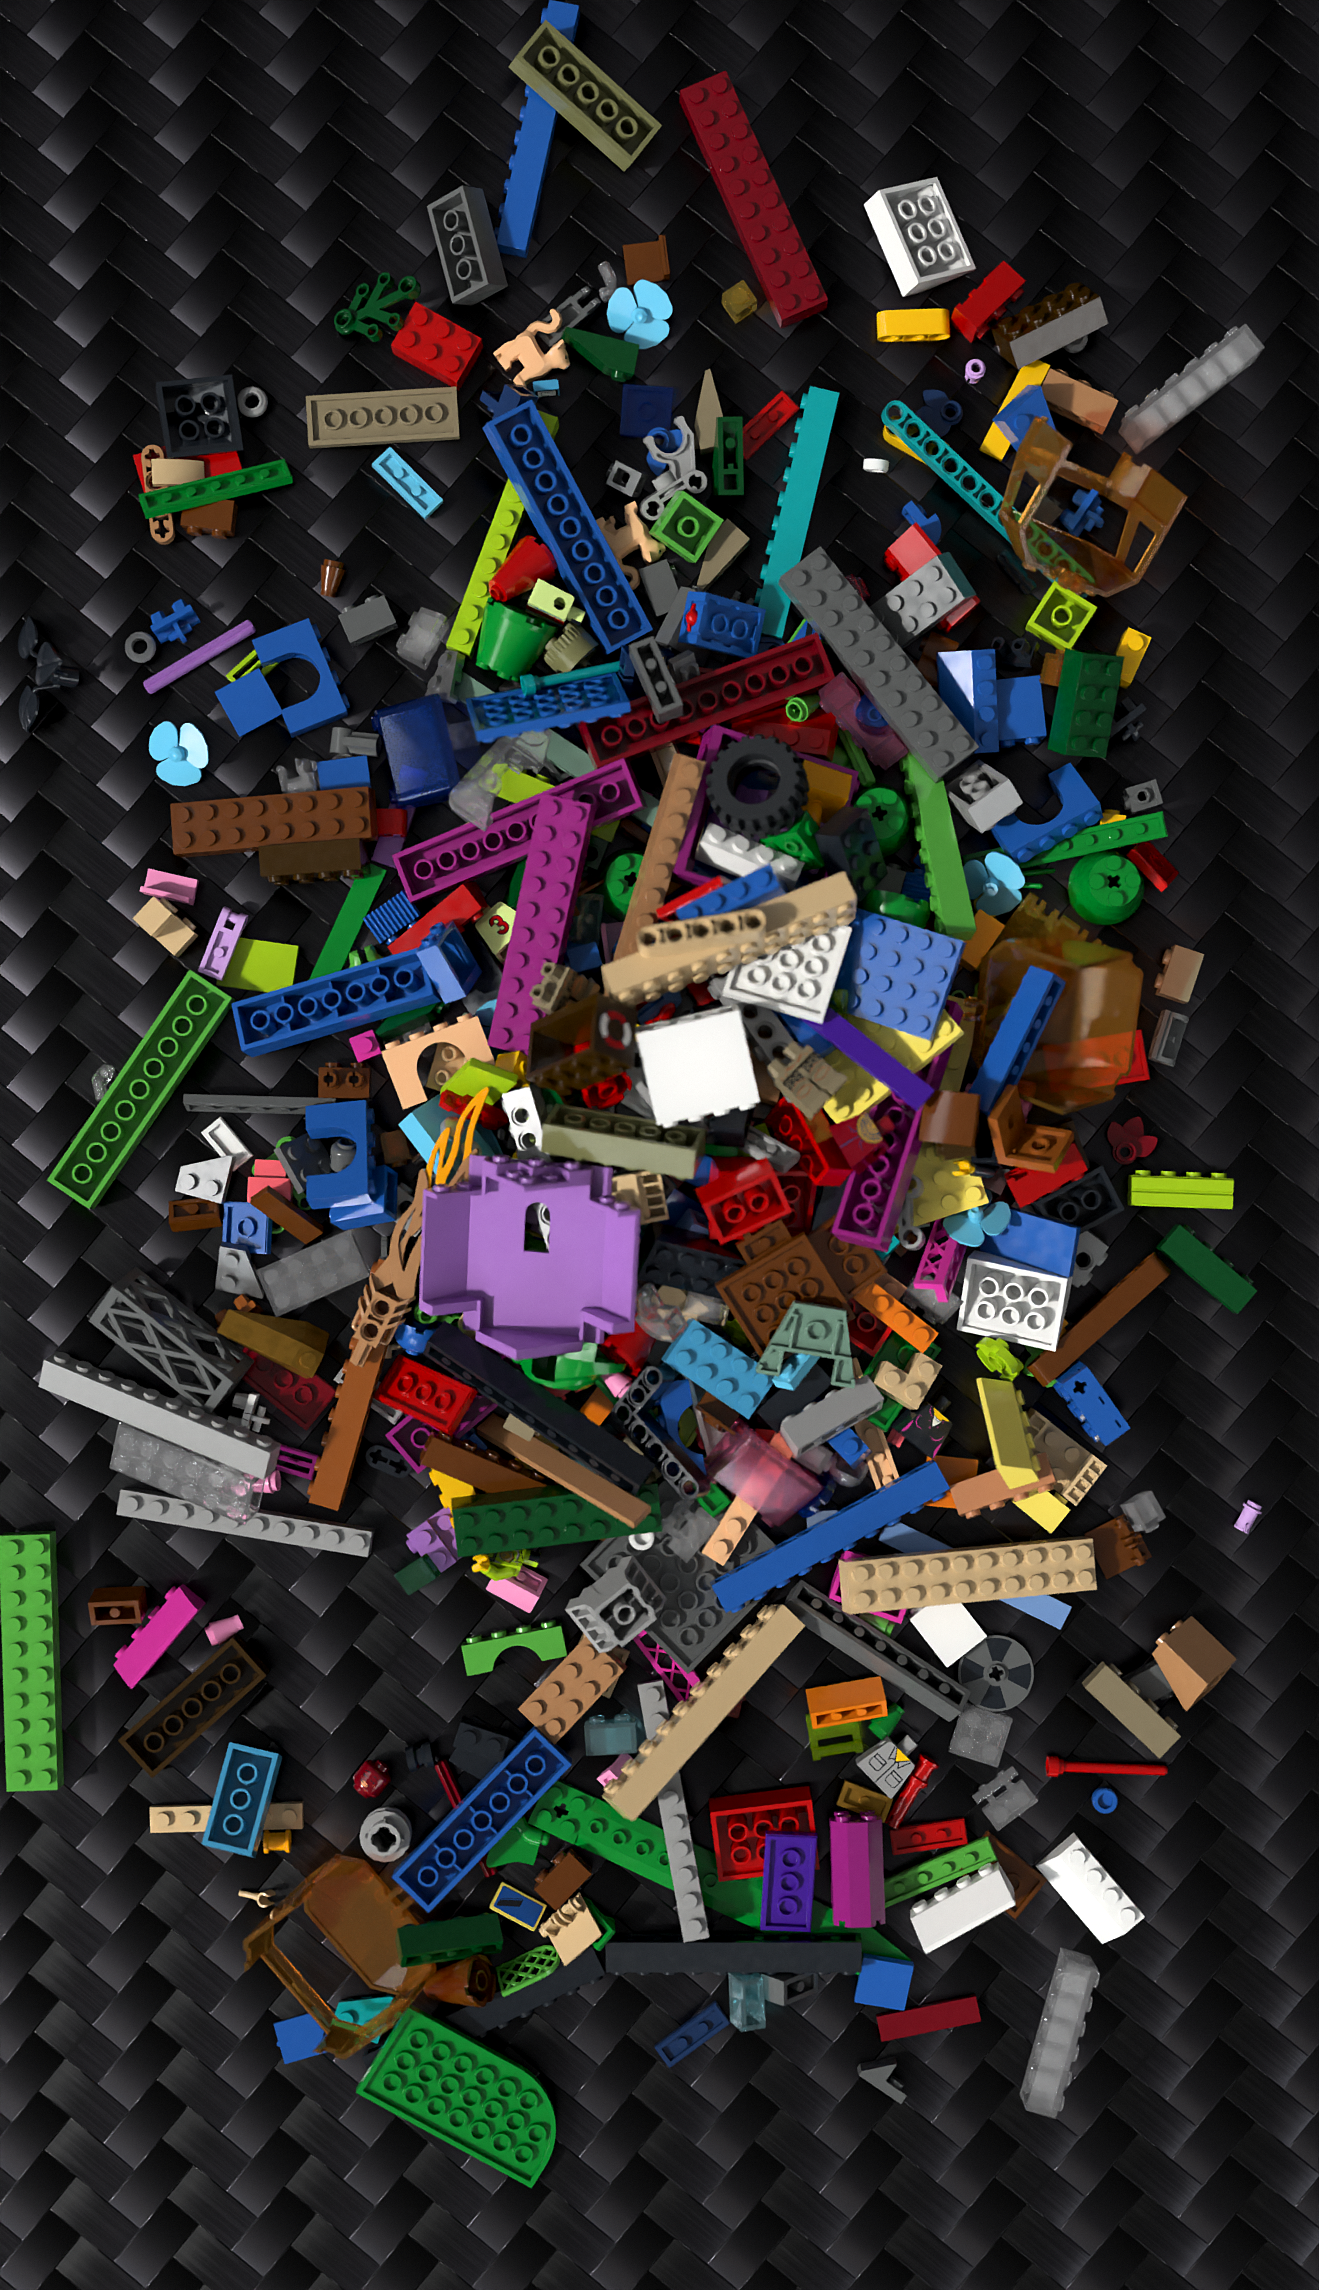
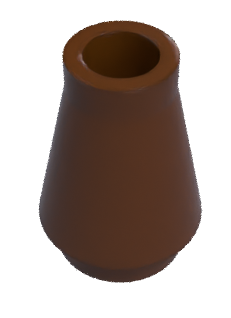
M324 559V564L321 565L320 595L335 598L345 573L343 569L344 563Z

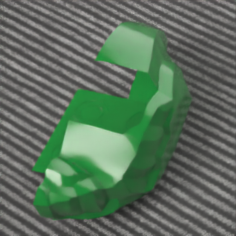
M588 1342L584 1343L582 1351L521 1360L512 1358L513 1363L521 1365L523 1373L534 1382L564 1390L587 1389L595 1384L603 1375L622 1372L627 1364H616L614 1360H604L596 1357L598 1343Z

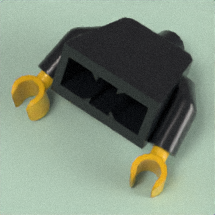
M981 1113L978 1114L974 1146L976 1156H972L971 1161L973 1164H970L968 1160L954 1161L953 1164H958L960 1167V1171L952 1172L954 1176L970 1174L975 1177L992 1178L999 1170L1006 1169L1007 1165L998 1164L987 1119L988 1116Z

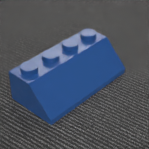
M995 649L936 652L938 696L979 746L975 753L999 752Z

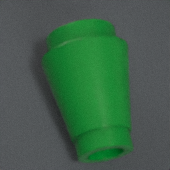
M895 1702L887 1707L888 1716L870 1720L872 1723L868 1728L881 1740L891 1736L902 1715L905 1713Z

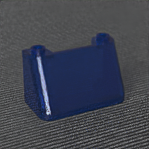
M438 693L430 694L375 710L374 716H371L374 731H378L383 736L393 779L392 789L389 790L391 804H395L396 809H409L455 800L461 791V784L440 695Z

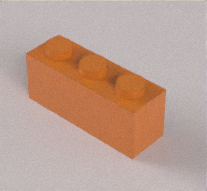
M881 1676L806 1689L813 1729L888 1716Z

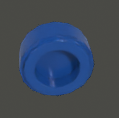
M1108 1787L1096 1789L1091 1797L1094 1808L1103 1814L1114 1811L1118 1804L1115 1792Z

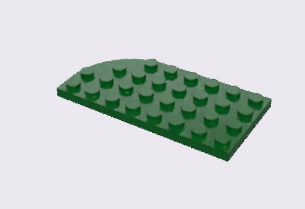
M411 2004L405 2009L356 2088L357 2094L530 2188L533 2187L544 2170L553 2151L556 2136L554 2108L546 2089L536 2076L522 2065Z

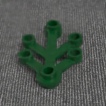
M388 272L379 275L374 290L366 283L360 284L356 289V295L349 308L342 309L335 315L334 324L336 330L343 335L356 331L365 334L372 342H377L382 338V329L376 324L367 325L360 321L369 317L386 323L394 331L402 329L404 319L398 313L391 314L382 310L405 298L412 300L418 298L421 294L420 283L414 277L406 276L399 282L397 291L383 298L381 297L384 291L390 290L395 283L394 278ZM363 301H368L365 307L360 309Z

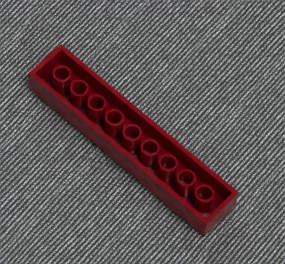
M726 70L680 90L679 102L780 329L825 310L828 298Z
M817 632L676 684V690L683 704V715L658 724L647 696H643L630 701L631 711L625 712L621 717L605 716L589 723L579 721L578 728L594 770L622 758L629 761L641 758L703 735L714 725L724 727L786 704L791 698L810 695L833 686L836 678Z

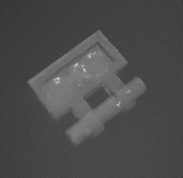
M683 1499L674 1505L673 1512L666 1520L662 1519V1531L655 1532L654 1535L659 1540H662L667 1533L672 1536L673 1539L668 1543L667 1547L687 1563L720 1523L702 1507H699L693 1514L688 1509L694 1501ZM683 1516L688 1521L680 1531H677L673 1526Z
M1013 1766L1005 1772L1003 1770L997 1774V1778L987 1785L984 1783L979 1787V1791L972 1795L977 1804L987 1799L989 1804L983 1807L982 1811L997 1831L1038 1802L1023 1779L1015 1784L1012 1783L1011 1779L1018 1775ZM1005 1785L1007 1790L995 1798L992 1793Z

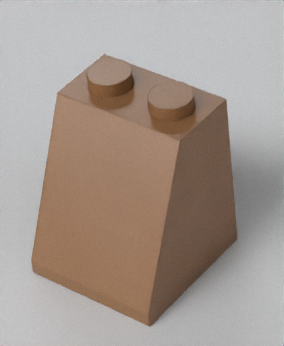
M1193 1616L1185 1622L1179 1620L1171 1628V1634L1165 1632L1156 1641L1158 1647L1152 1653L1186 1711L1212 1690L1237 1660Z

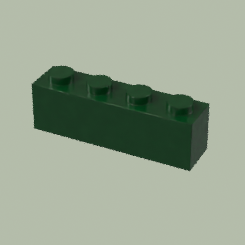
M1186 1224L1183 1227L1175 1225L1156 1248L1232 1313L1238 1314L1257 1292L1252 1286L1254 1282L1243 1273L1241 1276L1233 1270L1235 1266L1225 1257L1222 1259L1218 1258L1214 1254L1215 1248L1208 1242L1203 1241L1201 1243L1194 1237L1196 1232Z
M484 1912L473 1917L457 1916L446 1921L431 1920L426 1924L420 1925L405 1924L397 1928L395 1943L400 1968L463 1959L476 1954L489 1955L501 1953L503 1937L498 1914Z

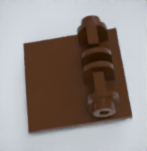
M1129 1511L1084 1533L1085 1537L1093 1538L1094 1556L1106 1579L1135 1565L1141 1566L1147 1562V1559L1152 1557Z

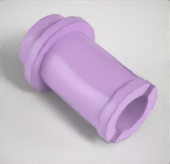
M972 359L967 363L965 379L966 381L970 379V384L979 382L985 374L986 367L983 361Z
M1248 1499L1247 1503H1243L1244 1509L1236 1524H1234V1527L1249 1534L1258 1514H1262L1260 1511L1262 1506Z

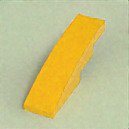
M1036 360L1022 367L999 412L1028 384L1041 386L1050 365ZM993 422L979 450L1002 461L1010 446V442Z

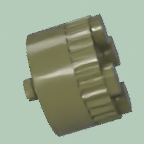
M569 622L562 631L564 633L558 639L553 637L546 644V650L542 654L543 660L558 674L592 667L588 661L597 652L600 644L581 625Z

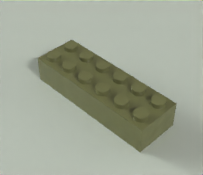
M547 20L542 23L509 65V68L623 171L633 163L662 126Z
M556 1103L543 1123L541 1152L549 1153L553 1157L566 1156L582 1162L588 1160L599 1162L604 1166L617 1165L623 1166L628 1170L640 1169L650 1171V1173L655 1175L668 1174L678 1179H693L704 1159L707 1129L679 1124L663 1127V1124L657 1125L656 1120Z

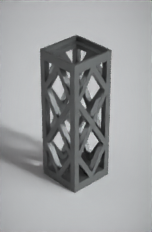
M136 1266L112 1286L89 1320V1322L197 1408H201L210 1415L228 1398L254 1363L251 1357L223 1335L217 1333V1330ZM144 1298L163 1301L170 1317L150 1310ZM181 1314H182L183 1316H185L188 1320H190V1321H191L193 1324H195L196 1326L191 1325V1324H188V1323H185V1321H184L183 1317L181 1316ZM108 1319L112 1327H110L104 1321ZM122 1324L142 1330L149 1343L130 1340ZM196 1339L214 1342L222 1358L203 1352ZM232 1355H234L237 1359L240 1360L238 1364ZM148 1356L159 1359L163 1368L159 1366L156 1362H154L152 1359H150ZM174 1365L193 1371L201 1385L181 1381ZM199 1397L208 1399V1401H207V1402H204V1401H203L201 1398H199Z

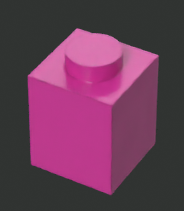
M373 1029L349 1038L358 1063H365L383 1056L381 1053L382 1047Z

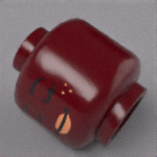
M379 1759L376 1762L366 1760L353 1776L355 1782L353 1787L367 1799L370 1796L378 1797L391 1781L388 1773L390 1768Z

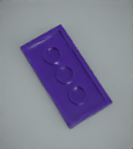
M766 1830L760 1930L811 1932L817 1833Z

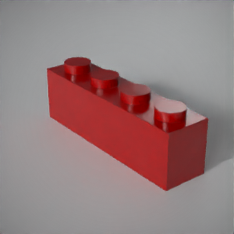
M476 882L462 884L387 948L393 955L418 948L422 944V939L429 934V929L439 922L446 924L454 921L460 934H463L465 932L463 927L470 921L474 924L485 915L482 911L488 907L479 885Z
M783 1096L764 1119L763 1123L773 1129L775 1132L774 1136L778 1141H783L786 1146L800 1153L799 1166L815 1185L840 1186L853 1171L830 1132V1124L822 1109L810 1120L798 1107L796 1108L793 1102L789 1103Z

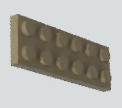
M457 387L306 396L309 448L460 439Z

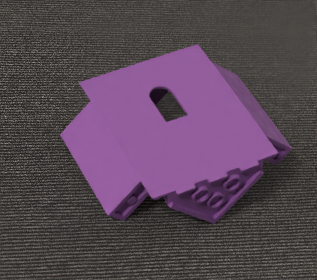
M470 1154L468 1182H457L456 1186L435 1184L434 1188L423 1189L419 1310L431 1316L463 1312L464 1330L476 1331V1341L515 1360L582 1351V1346L585 1342L604 1343V1331L610 1334L633 1332L640 1209L631 1206L628 1201H618L615 1196L611 1195L613 1167L581 1165L577 1161H567L565 1163L548 1162L542 1158H530L529 1160L515 1159L501 1154L493 1156ZM534 1202L543 1203L550 1211L549 1253L524 1250L526 1210Z

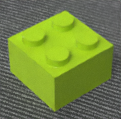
M1054 581L1029 619L1025 629L1065 653V648L1072 649L1095 614L1097 607Z

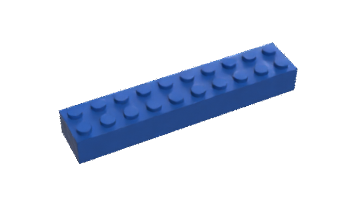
M532 399L488 422L482 429L541 540L553 554L557 562V570L570 594L575 597L574 602L579 609L586 612L583 618L594 639L600 644L599 649L603 656L653 630Z

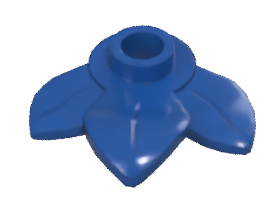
M656 427L647 435L652 436L653 439L657 435L663 436L664 442L662 444L655 443V445L664 453L675 452L682 443V433L679 429L668 431L663 427ZM650 451L648 452L647 463L653 473L659 476L668 464L655 461Z

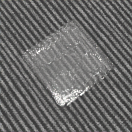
M966 1703L959 1715L948 1751L998 1768L1013 1721L1012 1717L987 1711Z

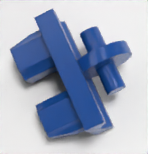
M1078 489L1072 499L1073 504L1079 507L1077 512L1074 513L1065 509L1060 515V523L1069 530L1071 537L1077 539L1084 529L1090 532L1093 526L1101 528L1104 525V520L1100 517L1104 510L1099 507L1102 501L1098 497V491L1092 489L1090 492Z
M183 599L173 603L172 608L175 613L166 617L163 611H158L151 615L153 625L150 627L161 644L167 640L172 642L177 638H180L182 643L187 642L185 634L192 631V627L200 623L191 605H187Z

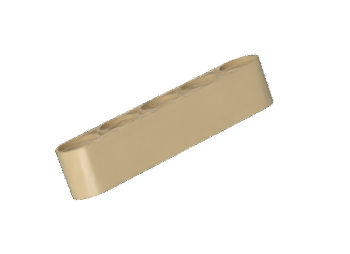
M752 909L647 926L638 933V949L642 956L656 958L761 940L766 934V917L761 911ZM752 922L759 923L761 926L759 928L752 929L748 925ZM727 926L735 929L733 932L725 933L722 931V929ZM699 931H706L708 935L705 937H698L696 933ZM673 935L682 937L679 941H672L669 938ZM648 939H653L656 941V943L654 945L647 946L644 944V941Z

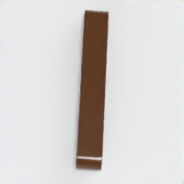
M1155 1252L1150 1254L1059 1337L1056 1351L1045 1349L1026 1368L1043 1387L1048 1385L1168 1277L1171 1270Z

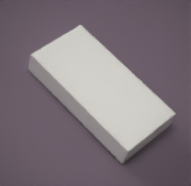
M219 1117L201 1132L221 1157L236 1156L234 1172L254 1156L222 1117Z

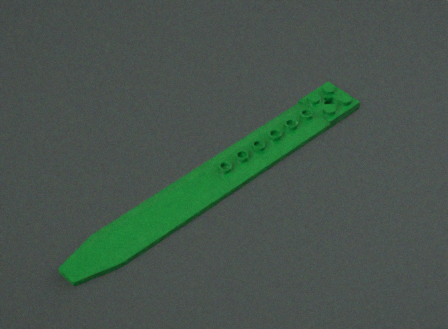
M559 1779L537 1800L529 1817V1824L674 1891L662 1827L640 1817H637L634 1821L624 1818L608 1802ZM563 1803L566 1805L565 1809L569 1812L558 1816L554 1807L561 1806ZM693 1842L705 1906L763 1933H861L862 1957L863 1953L911 1961L909 1956L873 1927L849 1928L845 1927L844 1921H839V1926L834 1925L832 1907L813 1899L811 1932L760 1930L763 1876L719 1882L715 1852Z

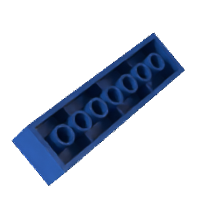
M418 948L231 1004L241 1051L250 1057H255L441 1002V996L416 954Z
M534 1725L503 1757L502 1762H498L394 1870L392 1878L429 1913L572 1765V1758L557 1743L554 1745Z

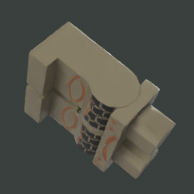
M545 962L541 969V973L544 976L541 985L533 986L530 996L534 999L532 1004L549 1015L598 993L600 986L583 978L569 967L553 962Z
M792 1041L783 1051L792 1062L786 1066L778 1058H775L766 1070L775 1079L773 1085L780 1089L811 1120L825 1106L827 1101L844 1086L848 1078L841 1072H836L821 1056L813 1052L809 1045L803 1048L797 1042Z

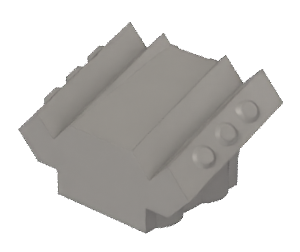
M631 1555L621 1558L617 1567L608 1569L595 1583L584 1588L580 1597L570 1599L565 1610L597 1651L602 1653L612 1650L618 1644L623 1647L657 1619L655 1614L663 1608L667 1598L635 1557Z

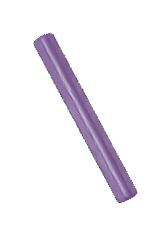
M250 620L242 622L143 682L144 687L148 693L153 694L255 633L256 630Z

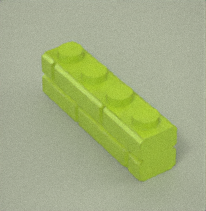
M1135 1170V1175L1128 1176L1127 1204L1131 1206L1232 1209L1234 1180L1228 1179L1227 1173H1211V1178H1201V1172H1186V1177H1176V1172L1161 1171V1176H1151V1171Z

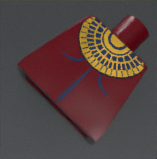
M863 1112L830 1126L829 1130L850 1167L859 1175L890 1148L884 1135L894 1130L896 1126L889 1115L875 1122L868 1112Z

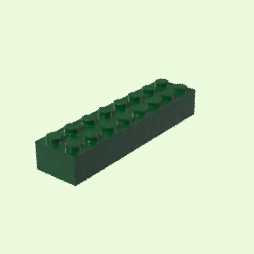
M655 1472L651 1474L650 1478L635 1496L649 1505L651 1510L635 1528L561 1484L451 1498L458 1557L661 1532L662 1522Z

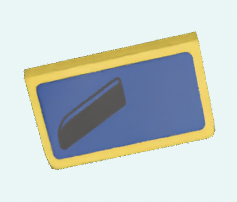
M502 1881L489 1908L529 1930L535 1931L547 1905Z

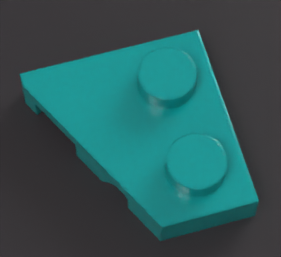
M387 1994V1996L372 1998V1996L361 1997L357 2000L352 1998L339 2000L330 2027L378 2044L395 1995Z

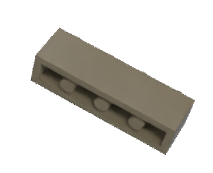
M1102 1661L1082 1682L1083 1686L1158 1758H1161L1181 1737L1176 1731L1179 1726L1168 1716L1163 1719L1157 1713L1160 1708L1148 1698L1144 1701L1138 1695L1141 1690L1132 1681L1125 1683L1120 1678L1123 1673L1113 1663L1108 1666Z

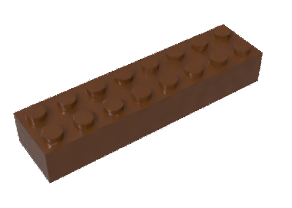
M368 786L170 804L173 854L182 858L259 851V846L355 838H360L365 842L378 841L375 790Z

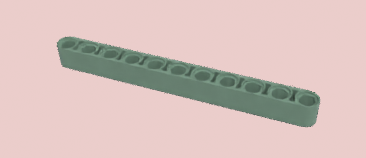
M462 672L461 683L459 685L455 684L453 692L454 695L458 696L457 701L466 707L467 698L495 693L464 672ZM549 728L544 732L528 731L523 732L521 736L513 737L573 778L594 771L589 754ZM641 789L648 808L631 816L652 829L660 801Z

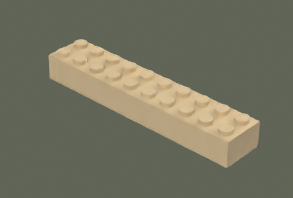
M843 871L747 909L759 910L766 917V934L759 941L656 958H646L640 952H637L601 967L604 987L609 998L632 1008H635L637 1004L644 1001H655L662 994L669 991L671 993L678 992L685 985L692 982L701 983L708 979L710 975L726 973L735 965L740 963L749 964L755 961L758 956L766 953L767 955L774 954L781 947L789 944L797 945L803 942L806 937L811 935L819 936L826 933L829 928L837 925L845 926L855 919L856 895ZM752 922L748 926L752 929L759 928L761 925L759 923ZM729 926L724 927L722 929V931L725 933H730L735 930L734 928ZM699 931L696 935L698 937H705L708 933L706 931ZM678 936L670 940L679 941L682 937Z
M1085 1536L838 1559L842 1611L848 1614L1097 1590L1093 1538Z
M783 1604L765 1605L758 1612L757 1617L759 1619L753 1625L749 1624L740 1633L742 1638L736 1644L732 1643L726 1648L723 1653L725 1657L721 1662H715L706 1672L708 1676L703 1682L698 1681L690 1689V1697L685 1702L681 1700L672 1710L674 1715L668 1721L665 1719L655 1729L657 1734L652 1740H645L639 1747L638 1751L640 1753L634 1760L630 1758L622 1766L621 1770L623 1772L617 1779L612 1778L603 1789L606 1792L602 1797L624 1818L634 1821L804 1628L805 1625Z

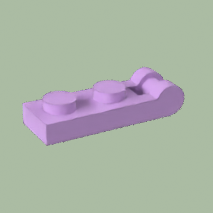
M223 907L198 972L223 981L242 931L247 923L248 915L244 913L237 914L232 912L231 908ZM228 921L235 923L233 931L225 928Z

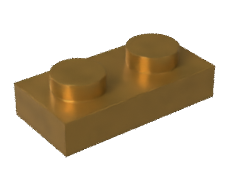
M845 1779L836 1804L857 1813L859 1811L869 1812L867 1810H874L875 1814L880 1816L882 1822L885 1823L893 1798L890 1799L886 1794Z

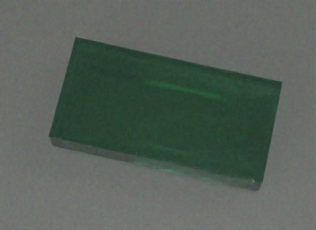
M425 1553L398 1571L394 1576L406 1593L411 1595L442 1573L429 1555Z

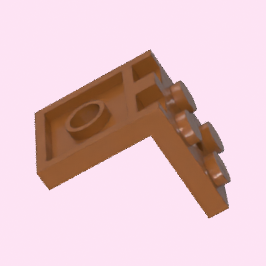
M1007 1084L987 1118L998 1164L1055 1173L1074 1140V1134L1071 1130L1025 1123L1017 1085Z

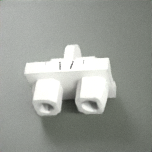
M255 1392L249 1394L236 1393L232 1406L244 1409L243 1417L238 1418L230 1415L227 1422L247 1427L250 1430L251 1423L254 1421L252 1430L256 1432L260 1431L261 1424H269L270 1419L264 1417L266 1407L259 1406L257 1414H254L260 1394Z

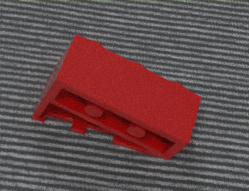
M1003 260L983 280V283L977 289H973L968 296L970 297L963 304L959 303L954 308L950 324L971 343L977 337L982 339L990 330L988 325L994 319L999 321L1007 312L1005 307L1011 301L1016 303L1024 294L1023 287L1026 280Z
M1073 1141L1055 1173L1017 1167L1005 1173L1004 1176L1019 1207L1022 1208L1047 1193L1057 1191L1062 1187L1061 1185L1068 1181L1074 1182L1085 1176L1084 1172L1088 1169Z

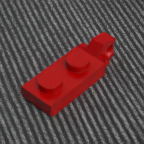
M446 1089L441 1093L439 1106L448 1112L453 1111L462 1115L474 1097L468 1094L460 1096ZM484 1103L477 1123L486 1129L496 1130L508 1123L509 1117L505 1111ZM475 1107L468 1114L466 1120H471Z

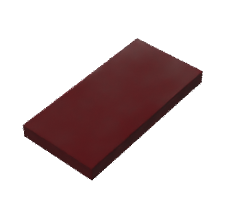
M246 1347L242 1349L245 1354L254 1360V1363L242 1379L306 1431L335 1397L337 1389L315 1372L312 1378L305 1379ZM235 1358V1361L238 1364L240 1360Z

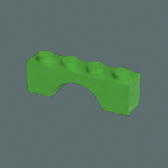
M556 1620L542 1622L541 1627L531 1628V1625L520 1626L516 1628V1632L506 1633V1630L495 1631L491 1633L492 1637L482 1638L481 1635L470 1636L466 1638L467 1642H463L461 1646L467 1676L492 1671L497 1656L503 1650L512 1646L528 1647L536 1652L542 1661L565 1657L568 1654L562 1622L556 1623Z

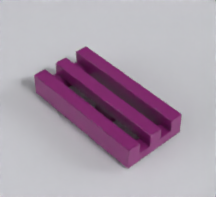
M281 1444L280 1450L313 1459V1461L309 1463L279 1454V1460L309 1468L310 1471L307 1473L280 1464H276L275 1470L313 1480L315 1463L320 1455Z

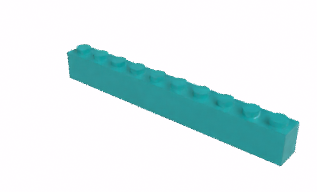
M810 386L808 394L803 393L800 408L805 410L803 418H797L794 433H799L797 443H791L789 457H792L793 461L791 467L786 466L783 481L787 482L786 491L780 490L777 506L782 508L780 516H774L771 529L776 531L775 538L768 541L766 554L770 555L768 565L763 564L760 579H764L763 589H757L754 603L759 604V608L766 609L761 637H772L781 640L783 637L791 600L778 583L780 577L801 560L838 402V392Z

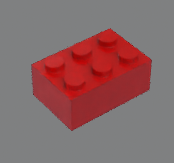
M415 302L404 321V326L393 340L391 348L394 355L449 386L457 387L459 391L481 353L483 343L482 338Z
M767 1157L695 1189L720 1244L726 1243L792 1212Z

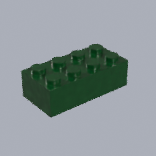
M1065 648L1048 750L1064 755L1106 758L1124 662L1123 656L1101 651Z

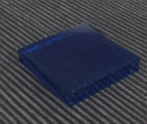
M623 384L620 436L645 438L656 427H663L671 431L673 387ZM657 435L654 439H664V438H663V436H661V435Z

